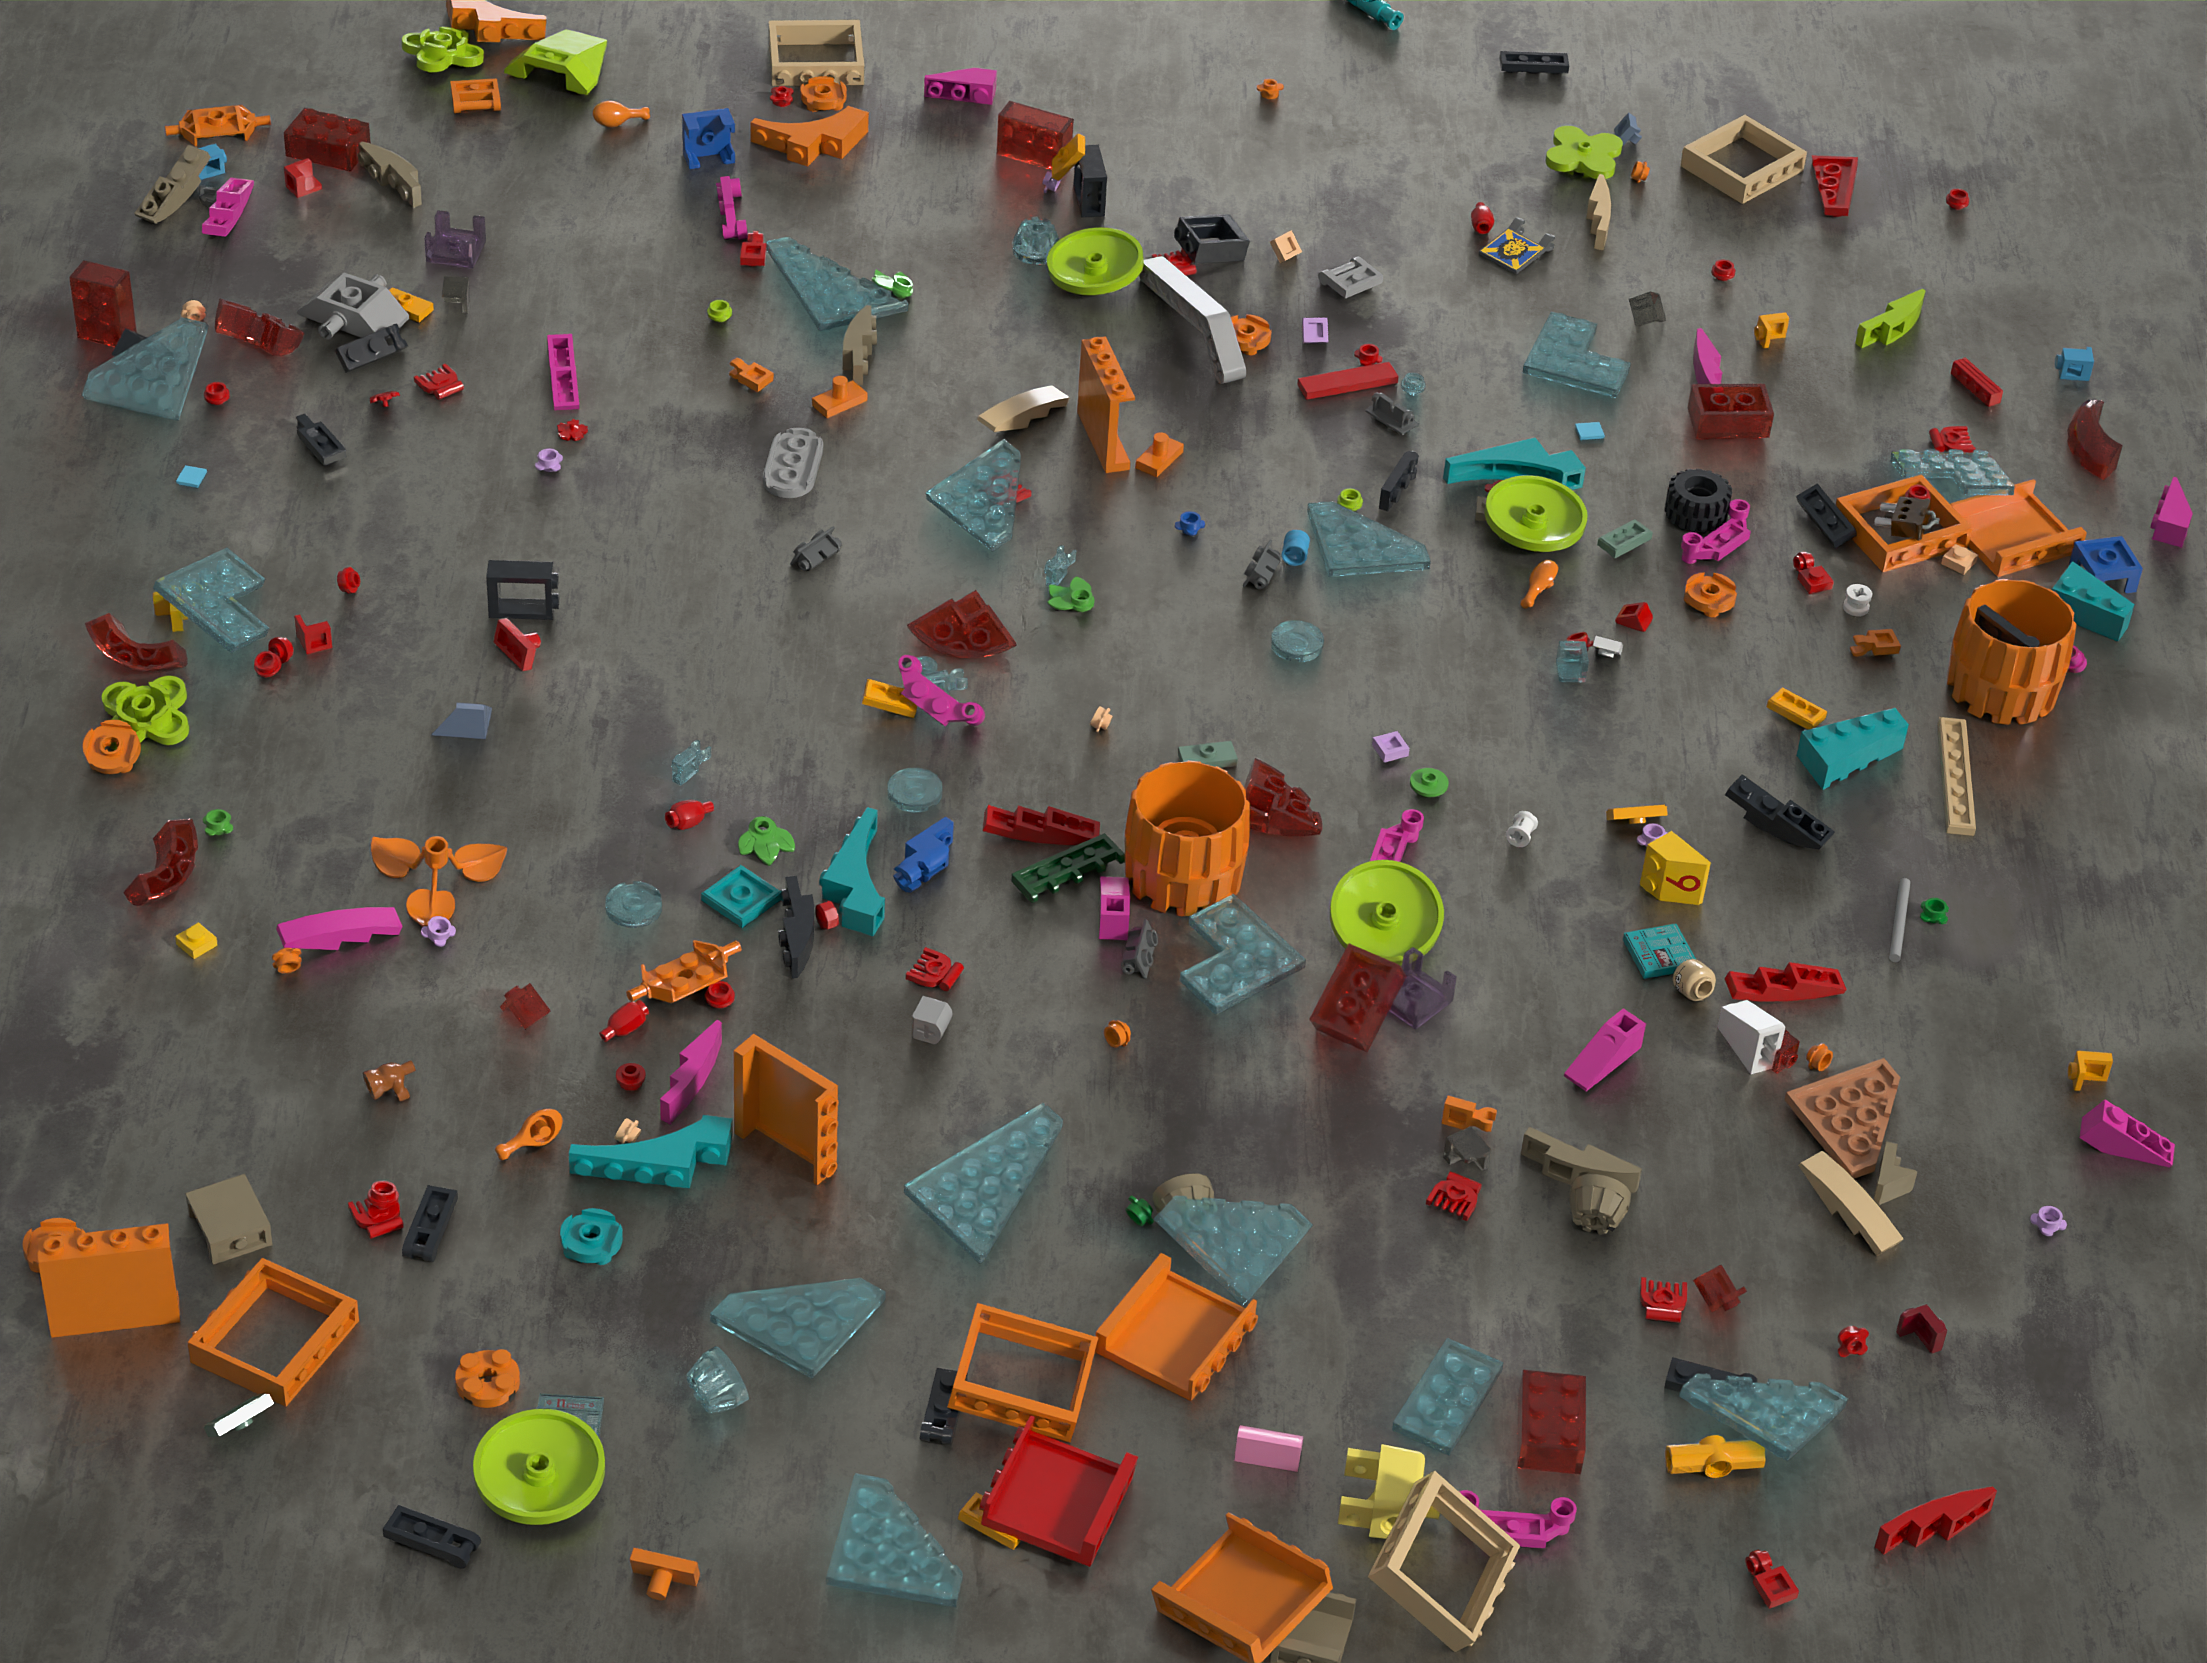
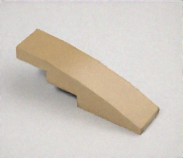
M1599 174L1589 198L1586 219L1592 220L1590 234L1596 235L1594 249L1604 250L1610 223L1611 199L1605 177Z
M1053 386L1037 388L1013 396L980 414L977 420L994 432L1028 428L1030 419L1047 417L1050 408L1067 406L1069 397Z
M1824 1151L1817 1153L1798 1165L1830 1213L1833 1215L1839 1212L1854 1235L1861 1233L1876 1256L1903 1240V1237L1869 1194Z

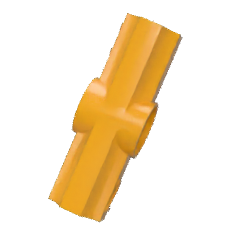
M1711 1435L1703 1438L1698 1444L1666 1446L1665 1464L1668 1473L1671 1474L1705 1472L1710 1478H1720L1736 1469L1764 1468L1766 1461L1765 1447L1763 1441L1759 1439L1726 1442L1722 1436Z

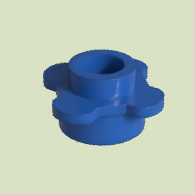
M1192 511L1182 513L1180 521L1175 522L1177 530H1182L1183 533L1190 536L1197 535V531L1205 527V522L1201 520L1200 515Z

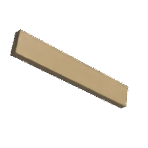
M1939 717L1937 725L1946 831L1950 834L1974 836L1976 824L1966 720Z

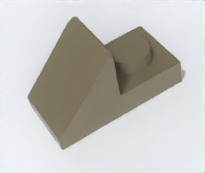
M1887 1141L1880 1163L1874 1201L1877 1205L1911 1192L1917 1176L1916 1170L1900 1167L1901 1157L1896 1156L1898 1144Z

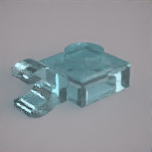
M1060 545L1057 548V554L1053 559L1047 561L1044 568L1046 586L1059 585L1067 575V568L1076 561L1077 550H1072L1071 553L1066 554L1064 553V545Z
M961 668L952 670L950 674H948L947 670L922 674L948 695L951 690H964L968 688V679L963 678L964 670Z
M695 740L685 751L676 755L672 760V781L681 786L699 772V765L711 757V747L708 746L704 750H700V741Z

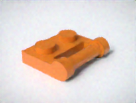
M497 78L450 81L454 114L467 110L493 109L494 111H501Z

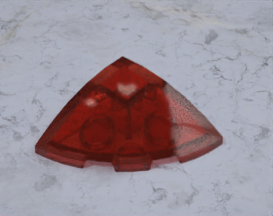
M977 590L956 602L952 598L907 624L909 630L922 643L954 657H988L1017 646L990 605H986Z
M1255 758L1244 785L1246 800L1250 803V829L1283 836L1320 835L1322 832V819L1319 812L1312 811L1309 807L1310 797L1300 787H1290L1284 781L1285 775L1282 772Z

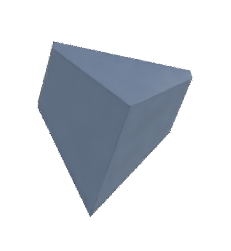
M457 703L456 709L431 735L486 739L492 708L483 704Z

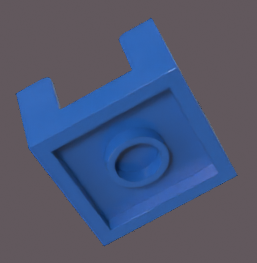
M728 108L682 114L683 155L689 169L700 168L697 157L719 154L723 164L735 163V152L731 145V132L735 133V123Z
M2123 536L2076 541L2074 543L2069 565L2072 561L2079 566L2082 564L2087 572L2103 583L2107 580L2127 578L2124 592L2133 593L2137 591L2143 568Z

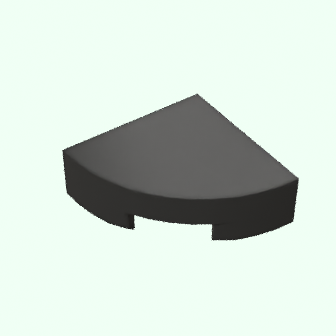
M200 186V202L210 208L217 201V191L219 188Z

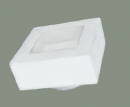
M1596 636L1593 647L1599 650V655L1613 658L1614 654L1621 655L1623 644L1622 642Z

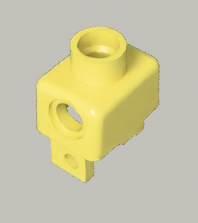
M1381 1444L1380 1452L1348 1448L1344 1476L1376 1480L1374 1492L1367 1500L1341 1497L1338 1524L1370 1529L1369 1537L1387 1539L1415 1481L1421 1479L1424 1475V1455L1418 1451ZM1431 1506L1425 1518L1439 1520L1440 1513Z

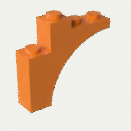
M446 0V9L451 28L475 30L477 42H500V39H545V15L511 11L485 0Z
M847 106L839 113L830 117L804 123H779L754 118L751 121V142L786 153L787 160L807 167L821 153L843 159L868 133L869 112Z

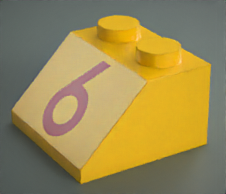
M1670 831L1647 844L1640 885L1659 901L1700 905L1703 903L1711 862L1673 831Z

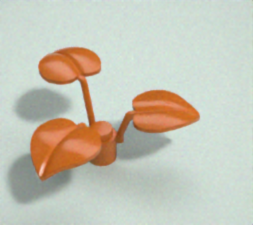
M434 836L425 842V846L422 847L420 854L419 847L410 840L373 837L371 854L376 868L382 874L392 878L406 876L409 869H417L425 857V863L432 869L431 891L428 889H418L409 895L406 902L409 916L424 927L428 926L432 917L441 916L449 920L454 913L455 899L452 893L437 891L438 869L443 868L447 864L448 858L455 869L463 870L465 878L471 881L484 882L494 878L500 871L507 854V847L494 844H469L459 848L453 856L452 849L448 848V842L442 837Z

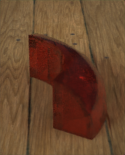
M219 299L215 317L216 333L251 343L266 350L272 356H284L292 353L299 347L304 337V332L292 324L286 327V324L278 317L268 313H262V316L257 315L258 312L252 310L251 307Z
M2097 399L2087 400L2077 408L2070 420L2067 429V442L2072 454H2077L2081 459L2080 464L2097 477L2105 480L2116 470L2123 445L2109 437L2099 424L2104 402Z
M110 613L85 623L87 631L96 646L107 657L124 667L142 672L160 673L186 667L188 664L186 650L174 640L156 644L137 643L130 639L123 624Z
M192 819L167 821L153 838L157 856L155 869L144 874H138L123 892L130 903L135 906H143L158 902L178 890L189 878L195 866V852L198 850L197 833Z

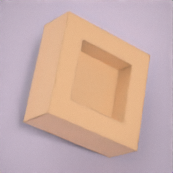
M1292 230L1270 241L1280 263L1302 252Z
M1955 544L1943 556L1941 564L1964 575L1976 563L1978 555Z

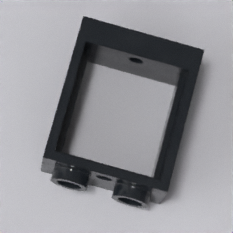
M1099 144L1085 145V155L1074 165L1073 186L1081 217L1105 216L1107 174Z
M1230 214L1179 217L1177 227L1174 230V238L1194 264L1245 261L1250 240ZM1219 238V240H1216V241H1201V240H1200V239Z
M488 560L486 582L489 618L553 620L554 609H559L560 601L559 593H554V589H558L559 575L554 573L553 562ZM501 583L545 584V599L501 598Z

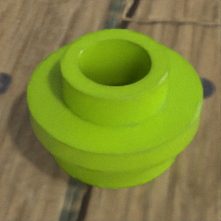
M715 300L710 303L707 314L710 319L716 322H723L732 316V309L727 301Z
M1348 488L1344 489L1338 496L1337 504L1343 510L1352 512L1362 507L1363 499L1359 491Z

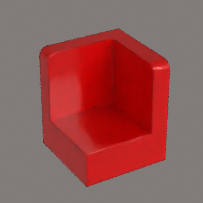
M309 158L284 166L285 185L297 198L322 189V184L313 176L312 161Z
M300 614L294 616L296 636L306 655L332 648L331 627L327 621L306 626Z

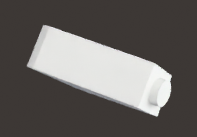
M1748 1000L1723 1006L1717 1027L1749 1073L1754 1074L1776 1068L1785 1031L1784 1024Z

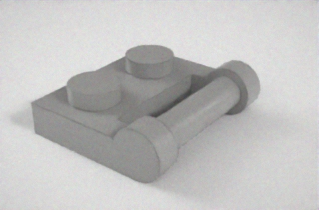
M1359 256L1352 258L1349 263L1332 270H1323L1318 274L1322 285L1328 284L1345 299L1383 282V275Z

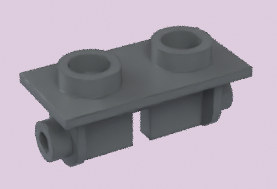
M1382 392L1374 393L1372 396L1373 406L1365 410V412L1401 435L1419 425L1415 421L1412 411L1407 410L1398 403L1393 407L1394 401Z
M832 526L825 532L820 530L812 537L809 543L802 542L793 551L795 555L790 565L792 566L798 562L802 571H810L823 562L824 559L821 555L828 559L840 551L842 546L840 539L834 538L831 535L835 527Z
M1271 539L1265 547L1259 546L1252 556L1255 562L1251 561L1246 568L1244 574L1247 578L1242 586L1245 587L1248 582L1253 583L1258 589L1268 586L1273 572L1281 561L1280 553L1269 547L1272 542Z
M1144 919L1142 927L1137 926L1130 930L1126 944L1127 951L1124 952L1121 962V968L1124 973L1132 974L1133 972L1140 971L1144 979H1147L1149 967L1153 963L1154 947L1158 944L1157 933L1151 928L1147 919Z

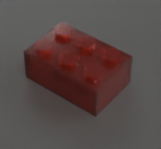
M1009 101L998 114L996 154L1052 170V159L1062 147H1065L1073 139L1074 119Z
M303 108L283 132L285 155L287 157L299 160L309 158L312 163L349 172L359 162L357 158L359 143L366 142L371 144L369 123L317 111L312 108Z
M83 260L69 277L77 338L116 347L125 328L137 333L130 273L126 270Z
M1765 384L1691 385L1687 408L1696 438H1770L1774 412Z
M1349 943L1309 1020L1317 1031L1368 1052L1407 976L1400 965Z
M1523 1370L1518 1393L1517 1468L1581 1475L1586 1452V1376Z

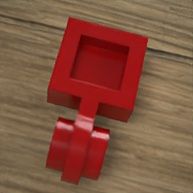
M754 230L753 233H748V242H742L740 265L765 266L767 245L764 243L763 233Z
M1804 551L1794 556L1793 565L1796 571H1799L1797 579L1809 594L1832 589L1834 581L1822 565L1814 567V558L1811 553Z
M1759 1549L1751 1551L1745 1559L1746 1566L1751 1575H1756L1754 1576L1753 1585L1767 1607L1770 1609L1797 1599L1799 1590L1784 1566L1772 1569V1560L1767 1551H1760Z

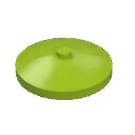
M1088 228L1073 232L1056 242L1047 256L1048 274L1051 280L1061 289L1080 295H1100L1119 290L1133 282L1141 273L1144 265L1143 249L1138 240L1124 231L1113 228Z
M1515 476L1497 483L1488 493L1484 509L1488 525L1500 538L1514 546L1539 552L1558 551L1575 544L1582 537L1588 518L1583 501L1574 491L1557 481L1539 476Z
M1393 860L1369 861L1351 869L1338 882L1330 903V923L1338 941L1356 958L1377 966H1402L1423 957L1437 942L1444 921L1443 902L1432 881L1418 869Z
M552 1409L522 1411L499 1421L483 1436L474 1455V1481L476 1489L485 1504L495 1513L508 1520L530 1525L559 1522L583 1510L598 1494L605 1476L603 1446L594 1430L576 1416Z

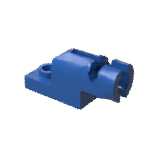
M944 817L905 843V859L893 869L897 872L893 875L894 880L905 892L911 893L921 886V882L926 883L932 876L949 865L948 847L953 843L954 824L949 818Z

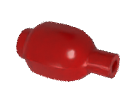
M1478 202L1475 206L1476 208L1471 212V222L1476 232L1486 234L1492 229L1495 220L1490 208L1485 206L1483 202Z
M692 799L675 803L670 808V811L665 813L666 824L670 828L675 827L680 830L694 827L704 819L705 814L714 811V805L711 801L701 803Z
M641 1000L627 1002L610 1016L607 1027L599 1032L601 1039L607 1042L614 1036L623 1037L638 1029L645 1022V1016L649 1014L647 1006Z

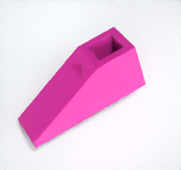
M969 68L925 75L924 97L992 105L996 92L997 70Z
M2173 477L2170 486L2165 485L2150 528L2155 529L2152 537L2153 540L2182 548L2193 513L2177 477Z
M1100 876L1099 939L1128 940L1130 915L1129 878Z
M1623 1008L1604 1023L1565 1071L1564 1077L1587 1092L1642 1047L1646 1023Z
M2103 1100L2082 1117L2079 1138L2102 1153L2165 1167L2173 1165L2175 1144L2109 1101Z

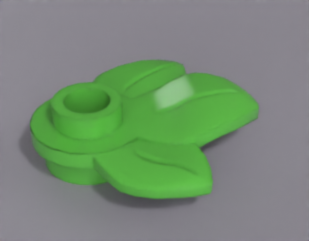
M877 269L875 270L872 281L876 285L892 290V293L899 298L912 295L913 283L905 274L898 272L892 278L884 275Z
M1074 577L1070 587L1049 585V594L1052 599L1048 601V604L1055 609H1074L1078 612H1085L1094 606L1095 600L1091 593V586L1082 578Z
M760 816L754 818L749 824L748 831L741 835L738 848L741 855L755 852L762 862L770 866L775 861L779 850L794 852L795 843L787 830L778 828L772 819ZM758 827H765L767 829L761 830Z

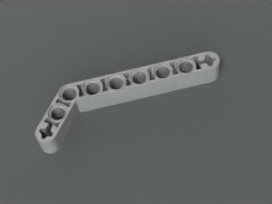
M1163 256L1144 260L1143 269L1139 274L1141 281L1203 334L1217 381L1220 384L1244 379L1246 377V367L1228 311Z

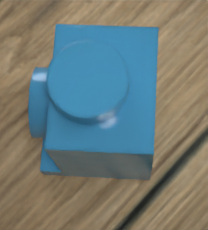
M217 144L199 148L207 151L211 157L199 174L200 180L224 174V163H227L224 150L220 149Z
M2086 347V349L2063 348L2061 355H2056L2055 369H2058L2060 379L2090 380L2094 364L2091 347Z

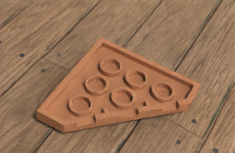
M1885 1058L1788 1091L1786 1092L1785 1101L1829 1156L1855 1179L1875 1171L1900 1076Z

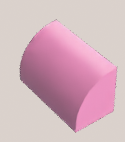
M1240 1425L1234 1461L1298 1472L1303 1436Z

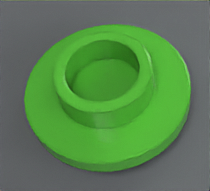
M1422 768L1416 770L1411 775V788L1422 796H1440L1448 789L1449 781L1447 776L1437 769Z

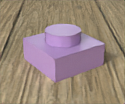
M1327 318L1302 319L1303 344L1328 343Z
M1398 731L1373 737L1372 746L1383 762L1409 756V747Z

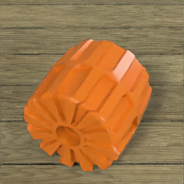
M1995 580L1992 583L1980 585L1974 589L1971 598H1967L1955 630L1947 672V685L1954 686L1952 697L1957 704L1967 701L1970 704L1967 712L1981 718L1986 712L1992 714L1993 723L2009 725L2012 717H2015L2017 723L2021 725L2035 722L2038 716L2044 717L2049 714L2057 701L2072 656L2076 623L2073 621L2074 612L2071 606L2066 604L2059 597V594L2051 589L2025 580ZM1984 604L2025 635L2037 638L2040 642L2039 647L2015 646L1991 637L1974 621L1977 608Z
M1189 760L1187 762L1161 764L1158 768L1151 772H1146L1138 779L1137 788L1132 791L1130 797L1124 845L1125 877L1133 880L1132 893L1139 900L1148 896L1153 899L1151 908L1162 913H1166L1168 907L1171 906L1176 907L1178 916H1196L1198 907H1201L1204 913L1208 914L1223 908L1224 901L1230 902L1235 898L1241 886L1250 837V803L1246 800V790L1241 782L1236 781L1228 774V771L1218 766L1214 767L1199 761Z

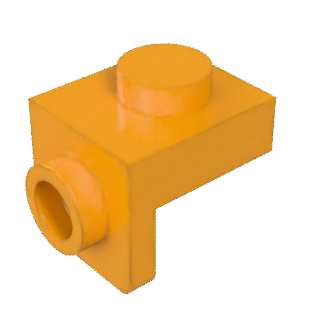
M1786 312L1759 316L1757 326L1754 328V336L1760 342L1763 349L1769 348L1770 339L1786 338L1789 316Z
M180 590L153 592L155 615H171L173 632L184 631L183 620H188L187 604H181Z
M2077 1051L2074 1062H2070L2068 1065V1079L2073 1081L2074 1091L2081 1090L2083 1080L2107 1082L2113 1063L2112 1053Z

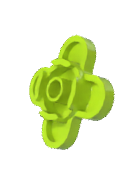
M439 27V31L430 32L428 28L421 33H408L402 37V50L416 55L417 67L423 71L441 72L451 64L475 67L483 63V49L468 44V33L463 29Z
M1561 126L1554 131L1553 143L1555 147L1547 151L1546 165L1552 170L1567 172L1572 175L1573 171L1584 173V177L1597 179L1599 174L1604 175L1605 179H1608L1614 175L1616 163L1613 158L1621 154L1623 142L1614 134L1600 133L1588 136L1577 127Z
M163 676L153 682H148L149 686L139 687L129 682H117L111 684L103 691V706L105 711L113 716L111 720H121L128 723L136 732L140 743L145 738H151L163 745H174L183 741L188 736L189 724L187 717L177 710L187 699L186 687L180 678ZM112 742L111 746H108L113 750L118 748L116 742Z

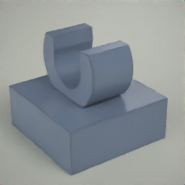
M1630 113L1614 128L1615 135L1622 140L1623 146L1628 140L1637 144L1642 138L1639 135L1641 129L1637 127L1636 117Z

